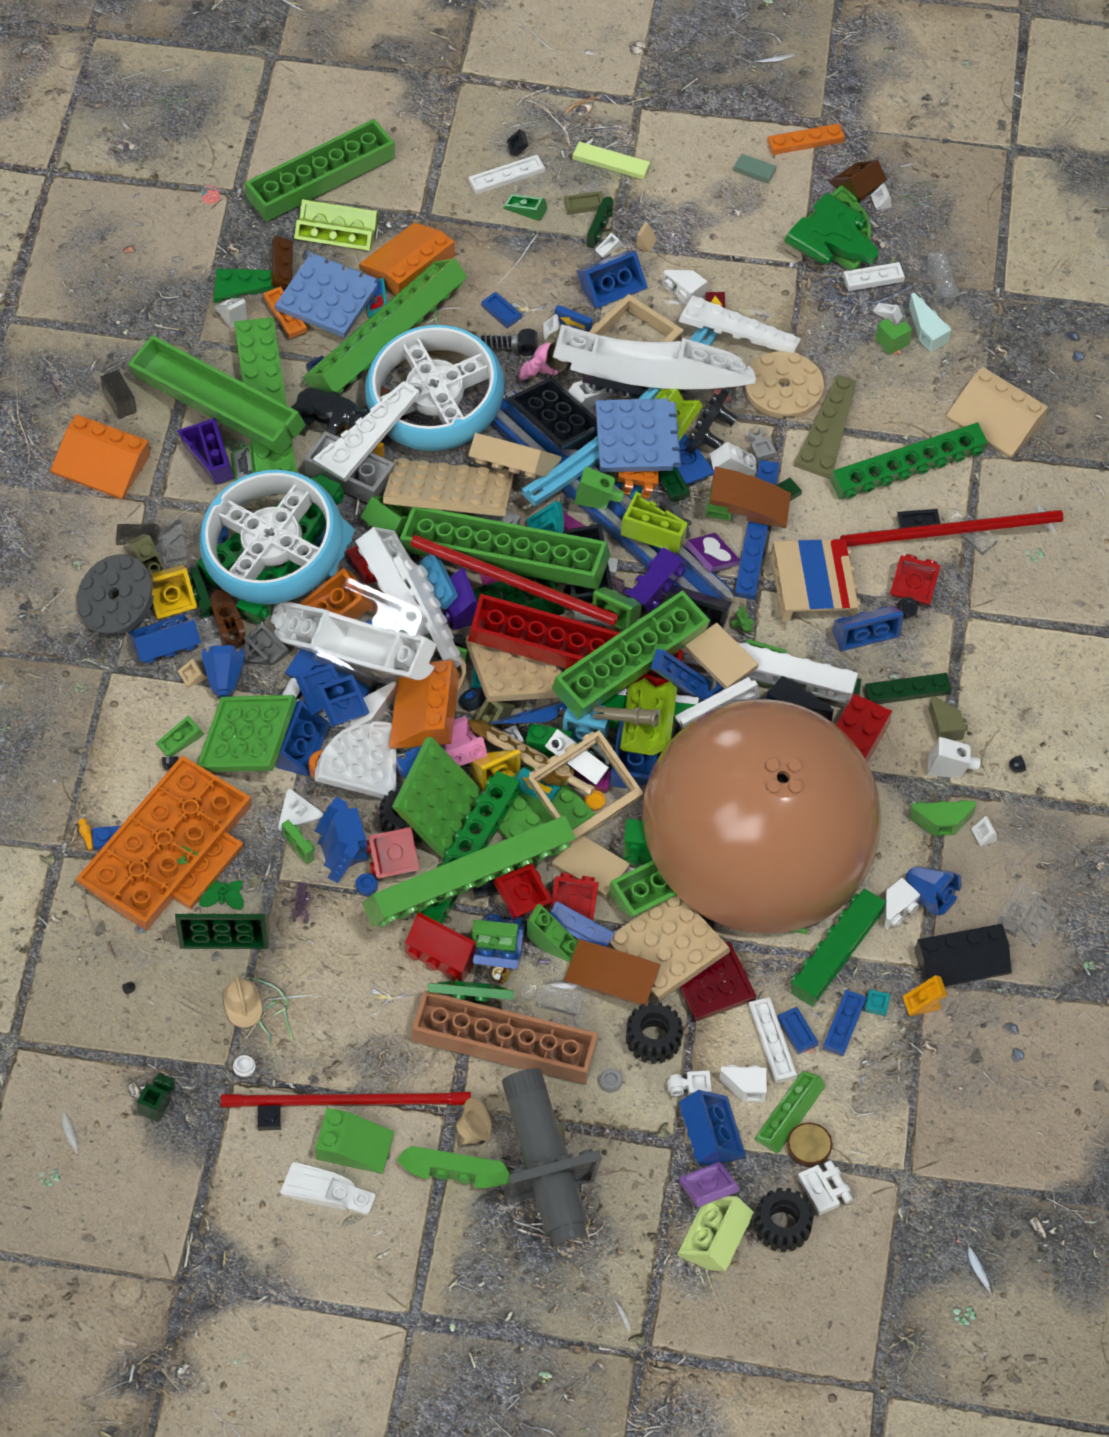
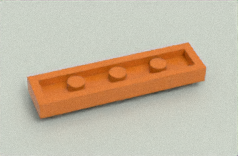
M840 123L768 136L767 142L772 155L843 143L845 142V135Z

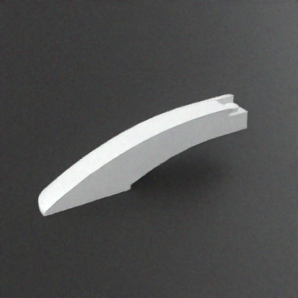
M561 325L553 353V358H557L562 362H571L570 370L620 383L645 387L713 389L754 384L756 381L753 369L750 366L746 367L742 362L743 359L728 351L682 338V341L638 342L600 336Z
M292 602L276 603L273 606L271 623L275 624L276 627L273 633L280 641L360 667L415 680L426 678L434 669V666L430 665L429 662L437 644L426 637L382 628L325 609Z

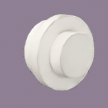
M247 1055L239 1056L233 1063L234 1073L239 1077H249L255 1072V1061Z

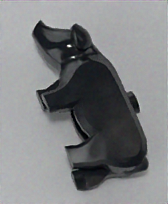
M317 388L302 390L298 394L296 403L291 406L292 409L299 412L306 424L302 430L309 431L311 424L317 421L321 425L326 426L327 432L335 436L341 431L350 430L356 425L355 422L358 419H363L368 414L366 409L358 407L354 402L342 397L339 393L335 391L329 393Z

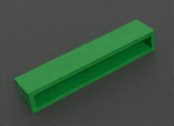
M865 888L860 894L856 893L853 896L849 909H844L841 912L837 925H832L826 934L828 937L824 942L821 940L814 950L816 953L813 957L809 956L802 966L804 969L801 973L797 972L790 982L792 984L791 994L814 1007L884 912L886 901Z

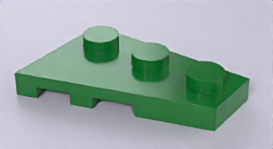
M217 268L214 304L220 303L222 299L238 298L239 295H255L273 290L274 285H271L272 270Z

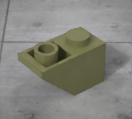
M141 534L126 541L131 556L145 564L151 574L165 570L151 536Z

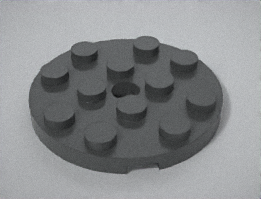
M125 554L108 556L98 561L81 580L77 594L78 612L83 622L94 631L110 636L116 633L123 634L136 627L147 615L154 598L152 595L154 580L150 570L135 557ZM119 590L118 597L112 599V592Z

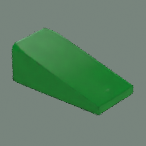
M510 194L503 206L505 210L541 221L548 208L545 198Z

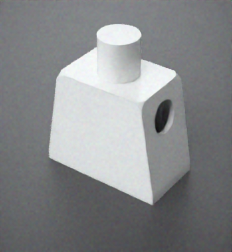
M939 737L928 756L927 775L962 778L967 769L978 771L980 758L971 757V747L969 745Z

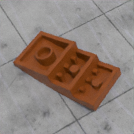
M715 466L709 504L727 507L728 513L747 516L746 521L786 528L791 493L754 476Z
M579 939L564 981L605 996L609 995L623 1001L647 1006L661 964Z

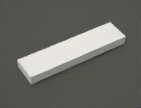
M534 155L468 177V183L475 195L544 173L545 167L539 156Z
M768 997L749 1002L748 1006L775 1084L796 1079L797 1073L771 998Z

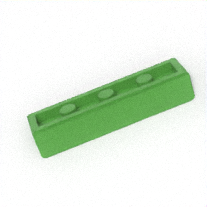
M802 1071L756 1135L755 1141L771 1151L779 1153L788 1141L789 1133L800 1124L825 1088L821 1077Z

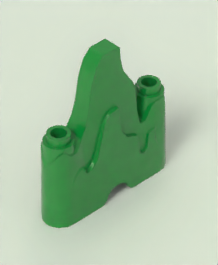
M828 192L814 204L813 210L815 213L812 217H802L785 237L786 244L823 265H829L833 261L834 255L832 252L840 257L861 260L870 265H873L878 259L879 253L876 246L858 230H863L866 226L867 220L865 216Z

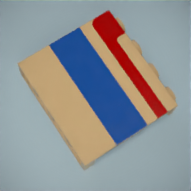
M846 539L773 541L770 555L782 621H790L793 612L849 610L851 616L856 615L857 611L860 610V599L856 597L857 582L853 581L854 566L850 564L851 549L847 547Z

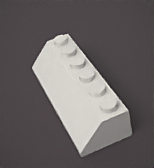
M377 527L371 528L355 541L359 547V553L366 559L369 571L375 575L378 587L385 593L389 606L396 612L397 620L405 628L406 632L426 638L431 637L425 625L427 620L417 609L419 603L415 598L411 597L408 591L411 586L407 580L404 581L393 561L398 555L410 559L394 530Z

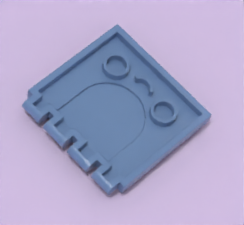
M314 254L313 257L308 256L275 304V310L345 338L377 291L378 279L364 274L362 277V272L350 267L345 269V265L332 260L328 262L327 258Z
M668 399L596 400L600 472L672 471L673 467L681 466L675 402H668Z

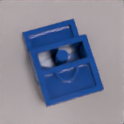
M333 663L295 677L311 715L325 712L332 727L364 717L370 713L353 674L339 679Z
M488 913L487 916H483L482 920L518 924L516 951L477 947L473 963L518 969L522 956L527 921H522L521 917L513 920L512 916L506 919L500 918L499 914Z

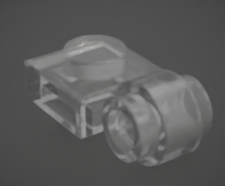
M213 615L195 620L200 641L203 642L206 652L209 651L211 646H222L219 630Z

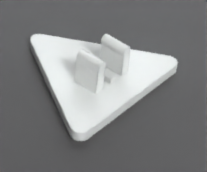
M288 789L278 829L282 831L281 824L288 819L293 825L300 826L321 819L323 813L293 790Z

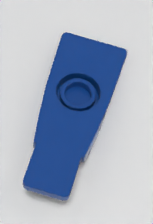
M684 434L679 441L681 466L677 467L685 484H690L713 475L714 470L698 448L693 454L686 450L690 442L687 440V435Z
M300 649L285 673L287 676L295 678L299 674L332 663L304 649ZM334 665L339 679L350 675ZM356 680L363 698L366 697L371 690L370 686Z
M559 701L494 720L490 724L546 722L556 718L558 712L566 710L567 706L563 701Z

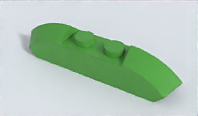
M410 1146L405 1149L397 1159L406 1170L421 1178L429 1179L430 1176H434L439 1180L452 1179L462 1184L475 1183V1188H492L506 1184L509 1172L502 1161Z

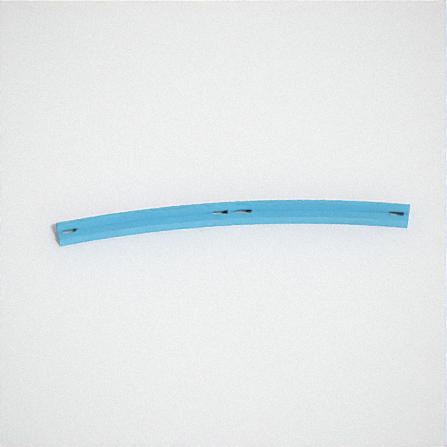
M703 326V329L698 328L690 340L711 346L716 340L718 333L711 330L710 327ZM649 387L639 399H655L661 388ZM596 436L575 454L553 468L545 477L542 476L522 488V495L535 507L580 477L585 466L589 468L595 466L599 462L598 437ZM539 490L540 493L534 496L533 493Z

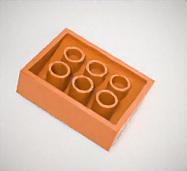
M414 222L359 263V267L372 277L377 279L384 278L385 288L394 295H397L434 261L455 257V241L440 230Z
M76 414L65 432L50 473L123 500L150 456L149 442L143 438Z
M453 660L429 663L434 666V669L429 676L421 680L406 677L398 678L389 743L390 749L419 747L423 745L427 737H433L439 745L452 744L459 673Z

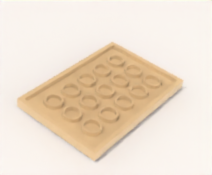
M405 458L394 459L395 467L387 482L383 504L506 516L514 481L513 472H509L507 469L494 470L487 467L475 468L467 465H449L444 462L437 464L429 463L425 460L409 461Z

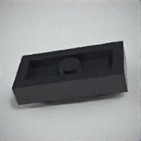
M938 509L897 512L899 528L941 524Z

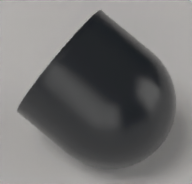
M127 982L122 985V989L125 994H129L135 991L136 985L133 982Z

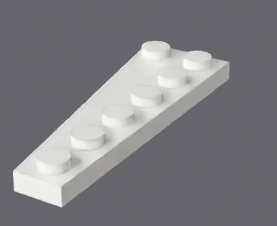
M693 295L679 319V322L702 329L703 326L710 327L719 334L722 331L731 333L733 338H748L751 343L778 351L794 353L801 338L793 334L783 332L756 319L748 318L738 312H733Z
M403 381L385 396L381 402L372 407L369 414L363 419H358L355 422L356 425L349 431L345 430L335 443L331 442L313 458L314 463L346 482L420 396V391Z
M398 555L393 561L404 581L407 580L411 586L408 591L411 597L415 598L419 603L417 609L427 620L425 625L434 643L437 644L436 648L442 660H453L457 668L462 664L459 656L460 651L453 642L454 636L447 627V619L442 614L441 604L434 595V587L428 580L427 570L422 565L415 564L411 559Z

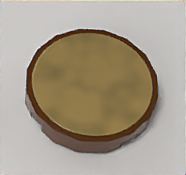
M811 1122L801 1123L794 1127L789 1133L787 1141L788 1154L792 1160L803 1164L805 1167H814L825 1163L831 1154L833 1146L832 1138L828 1131L821 1125Z

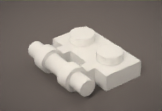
M832 1161L824 1164L827 1170L825 1172H822L819 1165L799 1173L797 1177L818 1216L838 1208L840 1203L837 1198L839 1197L844 1200L845 1204L853 1201L850 1194L851 1189L848 1184L843 1182L839 1168L835 1167ZM828 1180H832L836 1186L835 1189L832 1190L831 1186L828 1183Z

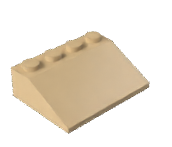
M982 367L969 381L946 415V418L961 428L978 422L988 442L987 444L1012 458L1045 422L1048 406Z

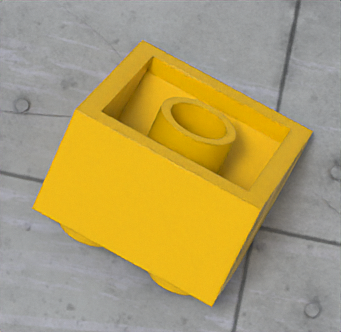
M184 565L152 573L154 580L152 607L157 619L197 608L187 568Z

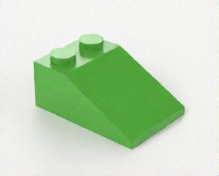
M327 1108L315 1148L316 1160L383 1174L394 1131L350 1112Z

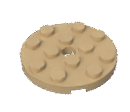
M778 351L765 354L750 365L755 373L756 381L754 384L745 385L746 396L750 403L760 412L783 419V416H794L797 418L808 414L819 404L823 395L824 380L819 368L808 358L795 352ZM788 382L789 386L782 387L779 383Z

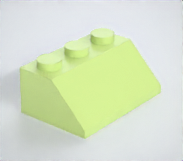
M726 1196L701 1206L677 1255L710 1271H726L754 1212L737 1196Z

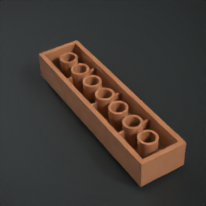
M424 990L412 1027V1041L522 1069L540 1068L542 1074L586 1084L597 1048L598 1033Z

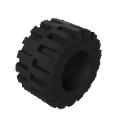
M401 786L396 787V791L390 790L388 796L385 795L382 798L383 802L380 803L381 829L384 832L411 827L405 820L396 817L398 813L392 808ZM412 828L414 841L417 843L422 842V838Z
M648 1002V1006L641 1004L639 1005V1010L635 1008L632 1011V1016L629 1015L626 1044H628L630 1052L634 1051V1057L637 1059L641 1057V1061L645 1063L647 1060L651 1061V1064H656V1061H660V1064L664 1063L665 1058L672 1059L673 1054H677L679 1046H681L683 1033L681 1017H678L676 1010L671 1011V1006L666 1005L664 1007L661 1002H658L657 1005H653V1002ZM648 1027H658L665 1031L666 1035L659 1039H651L645 1036L642 1031Z
M777 1188L775 1193L771 1190L767 1193V1197L763 1195L760 1203L758 1202L754 1230L757 1232V1238L759 1240L763 1239V1245L766 1247L771 1245V1250L776 1251L777 1248L781 1249V1252H786L788 1248L790 1251L796 1250V1245L799 1248L804 1245V1241L808 1240L814 1219L813 1208L811 1204H807L808 1199L805 1196L800 1197L801 1192L797 1190L795 1193L791 1192V1188H787L786 1191H782V1188ZM780 1212L788 1213L794 1217L797 1223L787 1228L780 1227L772 1221L771 1216Z

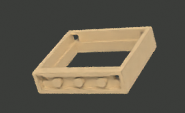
M629 294L624 299H620L611 311L606 312L603 319L599 323L596 322L589 331L590 333L602 336L627 311H630L667 335L661 342L682 341L684 334L682 328Z
M600 730L596 733L586 734L582 738L584 741L577 745L576 743L569 745L565 749L564 754L551 757L547 761L548 764L543 768L538 766L529 773L530 776L527 782L553 819L561 816L538 782L595 744L599 746L630 792L572 830L576 839L570 843L571 845L640 800L644 794Z

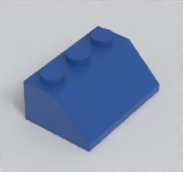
M627 250L576 270L582 289L595 308L648 288L636 251Z
M894 606L880 607L874 611L860 612L854 616L841 617L834 620L832 632L842 652L898 638L904 614L902 610Z
M188 613L128 631L138 659L145 663L154 662L157 660L156 657L162 655L165 657L177 654L176 651L181 649L185 651L197 647V644L201 643L195 620Z
M301 700L296 702L275 766L278 769L310 776L309 758L315 751L321 749L330 723L319 714L312 716L308 706Z
M620 721L615 753L638 786L645 785L657 761L658 753L647 755L620 749L624 721ZM612 766L609 786L627 788Z
M697 1090L679 1102L697 1163L712 1165L721 1162L723 1164L746 1157L727 1096Z

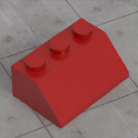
M420 912L417 913L405 941V953L411 959L422 961L430 969L439 970L453 981H464L475 965L473 963L476 952L475 941Z

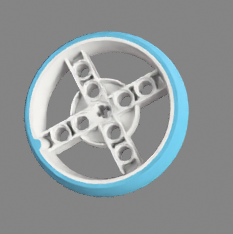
M427 325L413 328L389 341L378 352L371 363L365 384V397L369 412H371L370 409L388 395H380L381 386L386 377L399 363L407 359L412 370L406 379V383L418 389L420 396L404 415L417 410L425 415H438L443 425L419 426L399 419L386 435L397 443L409 448L424 451H441L464 445L473 440L475 433L481 434L495 419L503 401L504 374L497 356L483 340L464 329L448 325ZM449 350L464 354L470 358L452 365L443 360H431L427 351ZM489 379V388L484 399L471 413L464 417L458 408L464 389Z
M287 470L255 472L227 486L218 494L207 509L200 530L199 544L201 557L212 579L232 596L257 604L282 603L308 593L318 586L331 572L342 547L343 525L340 511L333 498L314 480ZM286 494L277 507L263 508L254 513L242 507L250 501L263 496ZM312 503L322 510L326 520V533L320 548L302 539V531L299 524L300 519ZM223 526L241 534V545L243 548V553L229 571L223 567L217 556V542ZM288 560L301 566L295 572L277 579L255 580L265 566L280 565Z

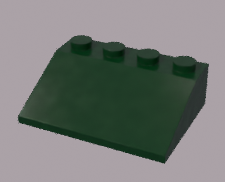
M517 574L559 591L551 580ZM495 581L472 589L477 604L480 594H484L555 615L565 614L564 606L501 581Z
M175 914L180 949H269L270 924L269 916L266 914Z

